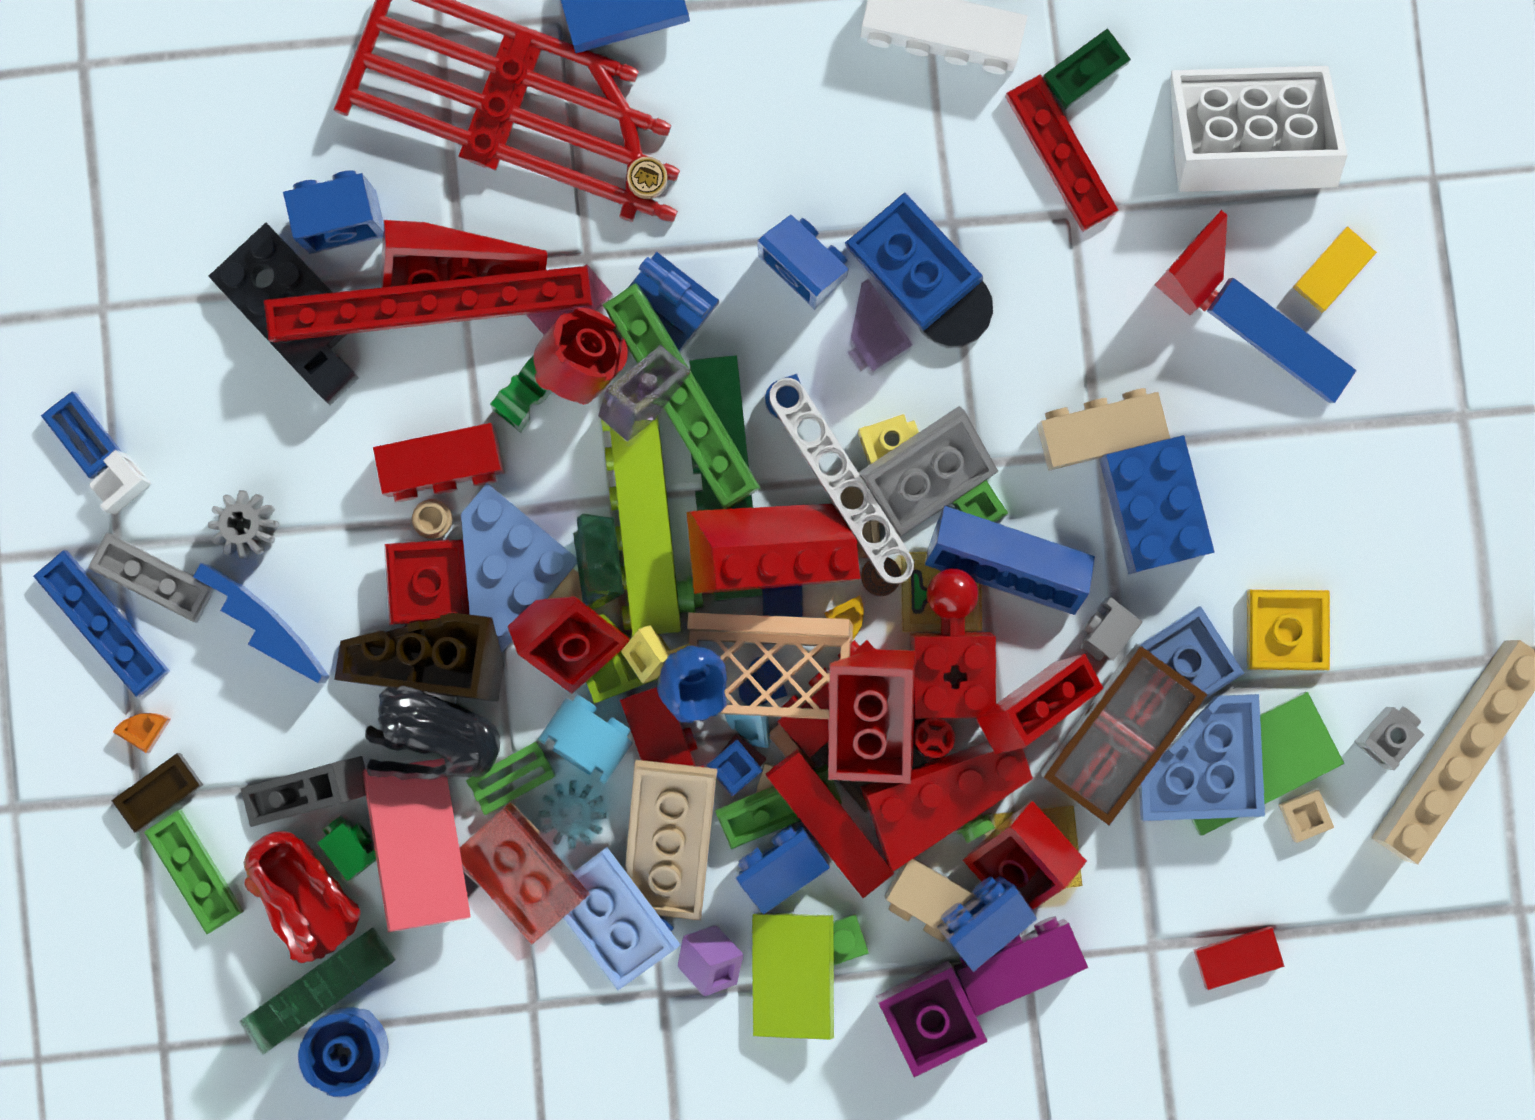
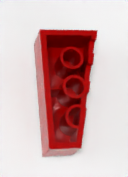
M986 741L912 769L910 784L872 782L861 786V790L885 861L894 872L1031 781L1033 777L1023 748L995 754L990 743Z

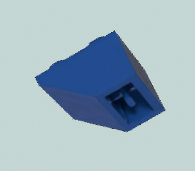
M791 824L771 837V842L774 845L761 853L757 847L738 860L739 863L737 865L739 869L736 871L735 879L763 915L830 868V865L802 825L797 829H794Z
M992 876L988 877L978 884L973 890L975 896L963 906L959 902L950 907L941 916L943 922L937 926L973 972L1037 920V917L1015 886L1001 876L995 880Z

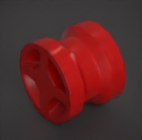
M926 718L915 727L913 742L917 750L923 755L931 758H940L948 754L953 748L955 733L951 725L945 720Z

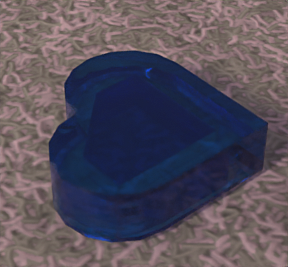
M762 656L752 660V662L749 664V668L754 663H756ZM770 659L751 675L765 691L781 678L779 669ZM749 679L739 686V697L746 705L750 706L762 695ZM783 684L770 697L773 700L788 696L785 685ZM766 699L762 704L768 703L769 701Z

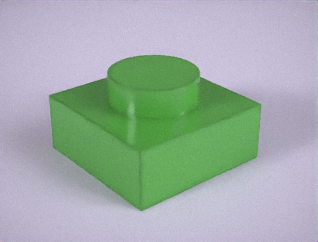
M856 914L833 921L834 965L869 954Z

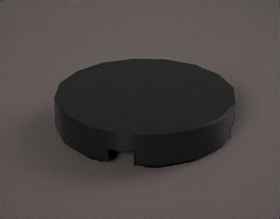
M982 281L924 331L920 329V332L927 339L945 348H963L977 341L988 329L993 315V299L986 283Z

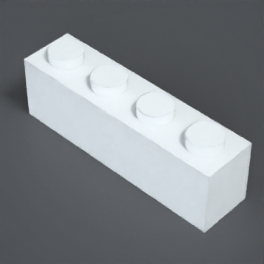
M868 0L860 37L866 38L869 44L876 47L888 48L890 44L905 47L906 52L912 55L925 57L932 53L944 56V60L951 64L967 65V62L983 65L985 71L1005 74L1006 71L1013 72L1017 64L1028 15L963 0Z

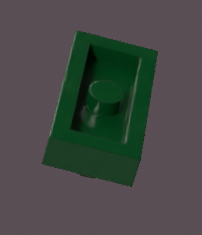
M1107 28L1043 75V79L1066 110L1128 65L1131 58Z

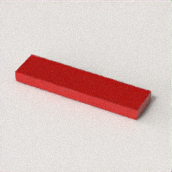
M1039 74L1007 92L1005 98L1082 232L1115 215L1119 211L1042 75Z
M797 749L765 773L769 781L862 898H865L895 874Z

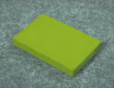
M752 914L753 1036L831 1040L834 1038L833 915Z

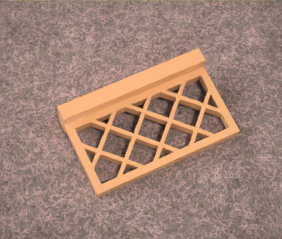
M688 613L687 629L689 630V643L691 646L698 647L699 641L716 642L725 652L720 656L722 661L725 662L730 658L743 672L737 680L725 689V697L733 705H727L719 714L829 719V710L820 709L811 700V697L829 682V673L827 674L813 657L824 647H841L840 660L850 657V647L853 638V625L850 619ZM722 642H732L735 644L727 649ZM745 643H755L765 655L746 670L733 654ZM762 644L776 645L773 646L769 651H767V649ZM785 645H795L805 657L786 672L773 655ZM802 646L816 647L808 653ZM770 659L783 676L765 691L751 675ZM810 661L824 678L805 693L793 680L792 676ZM749 679L762 695L750 706H742L730 694L745 680ZM786 681H789L802 695L790 708L779 707L770 697ZM767 699L773 707H762L760 705ZM807 701L814 709L800 707Z

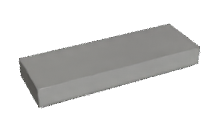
M110 533L105 534L88 566V569L195 623H198L215 590L193 578V575Z

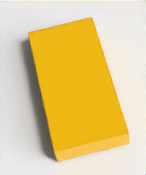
M1347 226L1292 288L1323 313L1377 252Z

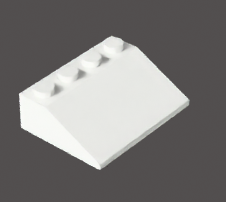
M1329 66L1171 70L1174 163L1179 192L1337 188L1339 186L1348 154Z

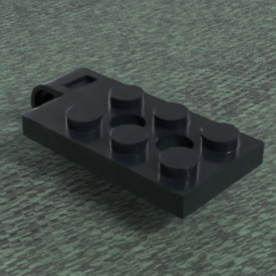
M267 222L208 275L268 341L264 300L333 293ZM266 269L273 270L274 279L272 283L264 288L257 287V275ZM347 334L279 342L269 341L310 387L329 405H332L359 379L356 373L332 350Z

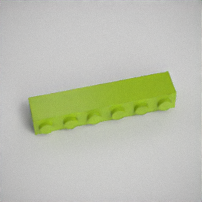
M654 391L606 396L607 407L600 408L603 432L610 431L612 447H605V460L607 471L614 470L616 486L609 487L611 510H619L620 526L613 527L615 549L623 550L625 566H618L620 590H627L629 606H622L624 630L632 629V637L639 629L649 625L652 626L657 635L681 633L682 626L678 605L656 394Z

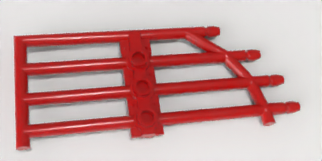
M375 0L333 110L335 112L348 116L352 105L462 145L458 157L478 166L496 171L500 160L597 195L621 204L619 217L629 222H634L636 211L650 216L656 215L658 219L664 221H675L678 213L676 209L666 204L660 205L658 201L640 198L630 190L628 185L627 173L631 164L641 157H649L642 153L636 127L651 130L652 133L661 136H668L672 127L665 120L660 118L654 119L652 115L631 108L612 76H619L624 81L636 82L639 74L637 69L627 64L621 65L619 61L589 50L575 53L574 46L571 43L456 0H410L504 35L497 55L493 57L386 17L392 0ZM380 31L490 72L482 94L373 54L372 52ZM544 50L587 66L606 98L534 72L541 51ZM366 68L475 108L476 110L468 131L358 90ZM528 86L619 120L625 147L520 109ZM514 123L626 164L625 189L507 146L506 144ZM663 164L667 171V180L677 181L680 170L671 164Z

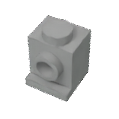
M1109 597L1105 598L1100 604L1106 611L1103 614L1097 611L1083 628L1088 634L1083 639V644L1080 648L1098 662L1102 658L1107 661L1114 660L1143 623L1117 601Z
M1403 706L1400 710H1397L1395 707H1385L1354 742L1383 769L1395 771L1400 765L1399 762L1425 734L1417 728L1421 723L1420 719L1409 709ZM1398 728L1402 733V737L1397 743H1394L1390 737L1392 730Z

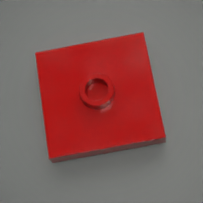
M463 539L384 544L389 625L409 624L417 621L425 622L440 618L441 615L449 613L470 615Z

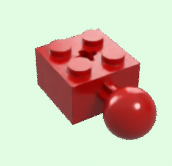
M946 569L937 573L931 579L927 588L928 604L931 610L941 617V633H910V650L916 651L914 718H977L996 704V636L990 632H965V617L975 609L979 593L974 579L968 573L959 569ZM956 665V668L962 672L961 678H958L955 684H951L947 679L943 678L944 673L951 672V666Z

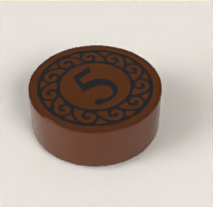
M887 557L884 561L885 572L891 577H900L901 571L898 564L893 559ZM870 560L861 571L862 585L872 595L887 596L893 593L899 586V584H890L884 581Z

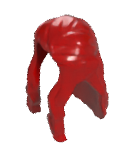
M280 831L262 836L249 848L243 862L247 874L244 885L250 893L260 897L272 929L287 945L291 960L305 963L313 962L315 959H323L326 954L334 952L337 946L345 941L348 936L354 934L361 914L358 904L347 897L338 881L315 858L314 851L306 842L298 839L291 832Z

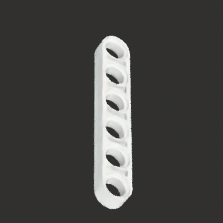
M792 378L778 380L770 390V403L799 451L856 537V540L879 576L890 584H899L906 581L914 569V561L911 554L804 387ZM791 386L798 391L799 400L795 406L784 408L777 403L776 393L781 387ZM804 420L816 421L820 426L821 433L812 442L802 440L797 433L799 424ZM827 453L838 455L842 461L841 471L833 476L824 474L819 468L820 458ZM856 487L862 492L864 501L859 508L848 509L843 506L840 495L845 488ZM871 520L880 522L885 528L884 539L878 543L867 542L862 535V528L865 523ZM892 554L902 556L907 563V569L900 577H891L884 570V561Z

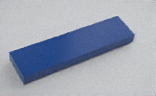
M1235 278L1227 280L1207 310L1209 314L1328 403H1335L1357 371Z
M67 550L60 552L33 575L36 581L135 697L142 696L170 672Z

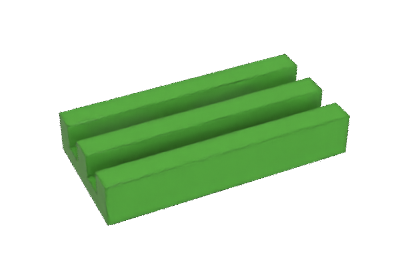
M535 741L494 764L485 776L480 778L472 776L466 782L471 787L476 801L482 807V812L484 815H487L556 777V774L538 741ZM535 753L537 759L484 789L480 787L479 782L529 754ZM542 766L544 774L489 803L486 796Z

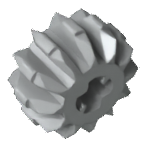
M239 490L236 501L231 495L226 494L223 496L225 509L218 506H213L211 509L214 514L220 516L219 521L208 522V528L220 530L219 533L214 535L212 542L216 545L225 543L223 547L224 554L231 556L237 550L239 558L248 559L250 548L257 555L264 553L261 540L271 544L274 543L275 538L267 534V529L278 528L279 522L266 519L273 514L275 508L272 505L262 506L264 499L262 495L255 494L249 499L247 491ZM241 516L251 521L250 528H244L245 534L236 528L237 521H243Z

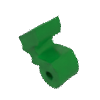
M534 355L526 362L518 375L512 376L510 384L502 388L490 403L492 410L520 433L531 418L529 416L530 408L533 405H539L544 402L552 392L551 390L543 389L536 382L535 373L537 371L534 365Z

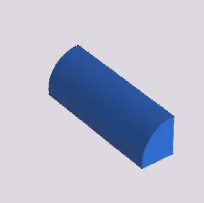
M944 506L935 526L924 565L941 571L959 569L968 573L977 583L1075 615L1089 595L1095 556Z

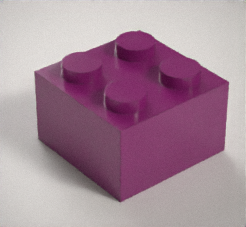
M949 961L876 996L878 1004L914 1078L988 1042Z

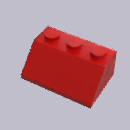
M873 649L830 663L828 780L910 784L913 765L916 651Z

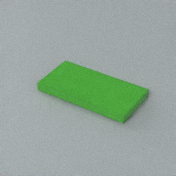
M1303 692L1260 714L1264 804L1345 764L1308 692ZM1236 818L1191 820L1198 834L1203 836Z

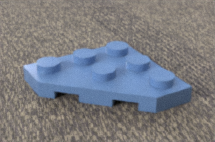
M486 483L461 513L469 614L487 616L493 619L500 649L503 652L512 641L507 626L535 600L547 599L579 562V559Z
M1259 694L1215 696L1167 748L1140 784V820L1158 821L1265 816Z

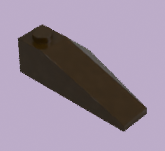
M449 613L441 615L440 618L425 622L417 621L388 631L381 630L340 640L334 680L380 687L406 686L425 693L498 702L504 660L491 617Z

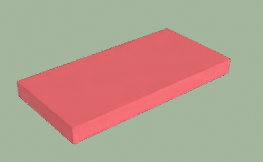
M444 758L409 764L437 767L445 764ZM364 769L362 774L388 932L469 919L471 914L448 778L401 780L395 776L372 777L368 774L367 769Z

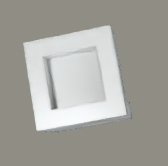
M117 450L113 451L103 460L108 468L90 482L91 489L103 501L100 507L106 513L114 515L118 514L152 484L127 454Z

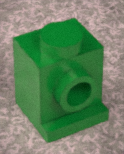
M340 815L322 830L326 836L317 844L347 881L358 876L376 861L375 849L373 850L369 845L373 842V839L360 823L354 825L350 820L346 821Z

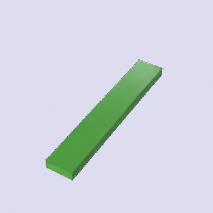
M635 283L603 304L604 309L616 325V329L621 337H624L629 351L723 509H730L760 490V486L641 287Z

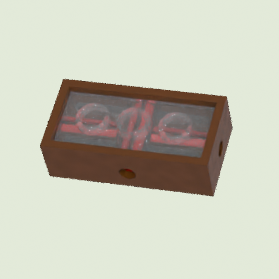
M1137 643L1040 771L1043 778L1108 826L1111 825L1208 695Z

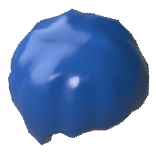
M689 645L676 653L670 654L666 658L658 677V695L664 705L680 722L692 724L697 720L703 722L709 717L717 716L727 706L725 697L726 665L720 656L713 651Z

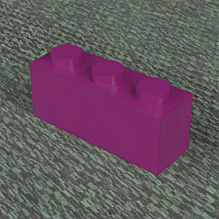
M1056 916L1036 923L1034 925V932L1022 937L1019 934L974 972L959 957L961 963L955 965L954 969L976 1017L1088 969L1069 922L1065 919L1058 921Z

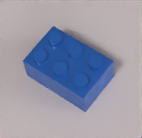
M1184 435L1106 454L1099 459L1128 574L1215 553Z

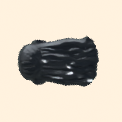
M406 686L388 687L379 694L378 722L381 727L377 729L370 725L366 728L365 738L370 743L382 745L395 751L409 749L422 754L436 752L446 757L449 761L437 767L370 759L367 763V772L370 776H395L401 780L417 778L434 780L448 776L468 778L474 776L480 778L492 769L500 751V735L497 727L487 718L471 712L456 703L444 701L436 696Z

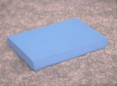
M607 847L545 893L617 990H620L680 946V943Z

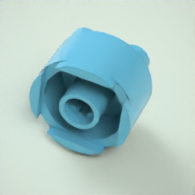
M576 695L573 701L565 698L538 740L545 745L550 738L555 742L552 751L588 775H591L594 769L599 771L602 775L598 781L606 784L632 745V741L627 738L631 730L612 717L608 722H605L594 713L597 707L579 695Z

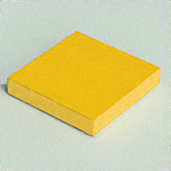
M1247 590V670H1330V590Z

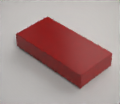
M1270 926L1193 949L1204 987L1207 990L1285 967L1274 930Z

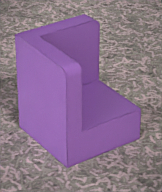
M713 925L683 936L678 968L705 997L737 985L744 954L718 926Z

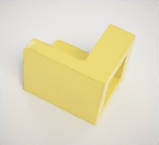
M649 625L639 629L621 652L642 684L660 676V670L670 654L676 653L691 644L689 643L670 650L663 638L657 635L652 626Z

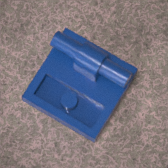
M656 251L651 259L649 257L644 259L638 268L640 273L629 287L635 283L641 287L678 351L681 352L720 302L714 295Z

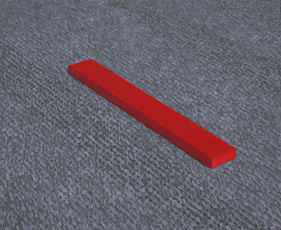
M587 266L264 300L268 339L270 342L592 307Z

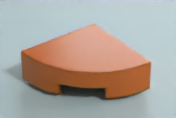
M158 713L137 714L123 720L112 732L143 752L150 753L171 718Z

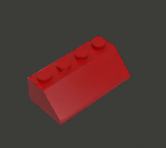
M833 503L686 512L694 594L831 584L860 579L856 537Z

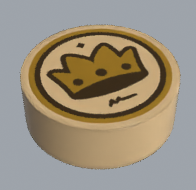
M641 157L635 160L627 173L629 188L636 196L643 199H652L659 196L667 185V171L664 165L653 157Z

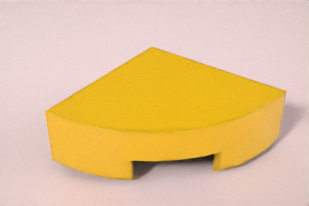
M860 595L824 613L825 617L830 619H850L853 625L852 641L859 633L863 623L864 607Z

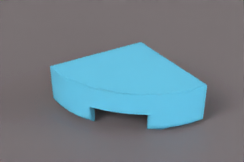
M725 714L732 730L735 729L741 736L748 739L750 744L762 748L769 747L772 741L768 734L770 733L768 716Z

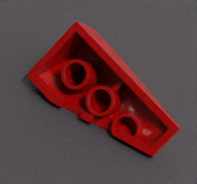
M384 220L381 288L546 270L548 254L546 250L427 222Z

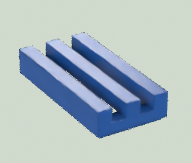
M71 391L40 415L88 478L94 479L99 475V471L108 468L103 460L113 451L122 452L76 392ZM70 404L74 406L108 450V453L105 455L102 453L68 409ZM60 413L95 457L97 461L94 464L88 461L55 418L57 414Z

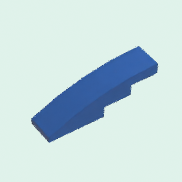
M200 563L193 578L228 596L220 611L255 630L248 642L249 646L316 683H326L330 676L307 644L278 613L245 586L215 567Z

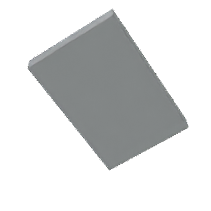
M958 406L861 470L859 474L896 533L901 537L942 510L944 506H948L999 471L965 410Z

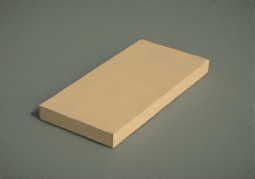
M642 760L635 761L625 872L659 916L701 921L717 769Z

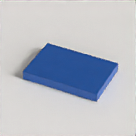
M561 0L575 53L690 22L685 0Z
M906 192L845 242L846 248L922 331L983 281V275Z

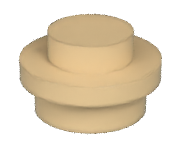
M424 500L415 507L412 513V525L420 536L427 539H438L450 530L452 513L449 507L439 500Z

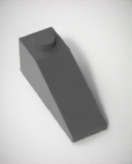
M358 756L240 788L250 827L365 797L362 772L366 768L363 757Z

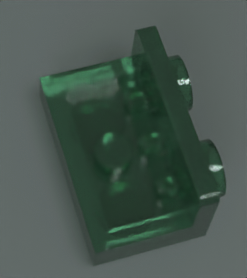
M581 514L577 517L578 530L573 533L582 602L591 609H598L624 594L614 518Z

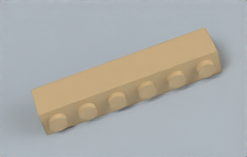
M1521 640L1503 641L1371 837L1373 840L1406 862L1417 865L1420 863L1535 692V650Z

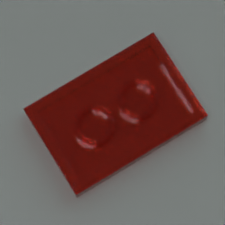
M511 802L459 847L462 865L531 945L590 895L587 889Z

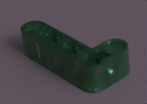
M372 927L241 1019L238 1024L260 1056H262L396 961V958L375 928Z

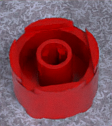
M575 308L573 312L563 313L536 345L534 351V365L537 371L535 373L536 382L543 389L551 390L566 400L583 405L589 404L604 391L624 368L628 357V349L624 337L620 340L613 331L616 325L598 311L589 308Z

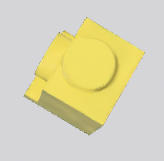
M904 414L870 426L861 427L857 432L868 465L919 433L915 421L907 422ZM889 432L896 433L899 437V443L896 446L887 445L884 441L885 434Z

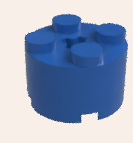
M356 1007L334 1009L314 1022L305 1033L298 1050V1063L301 1073L312 1087L327 1093L326 1095L346 1097L363 1090L385 1066L389 1048L387 1034L382 1024L369 1010ZM340 1045H343L344 1048L349 1047L351 1055L348 1057L345 1054L338 1055L336 1049Z

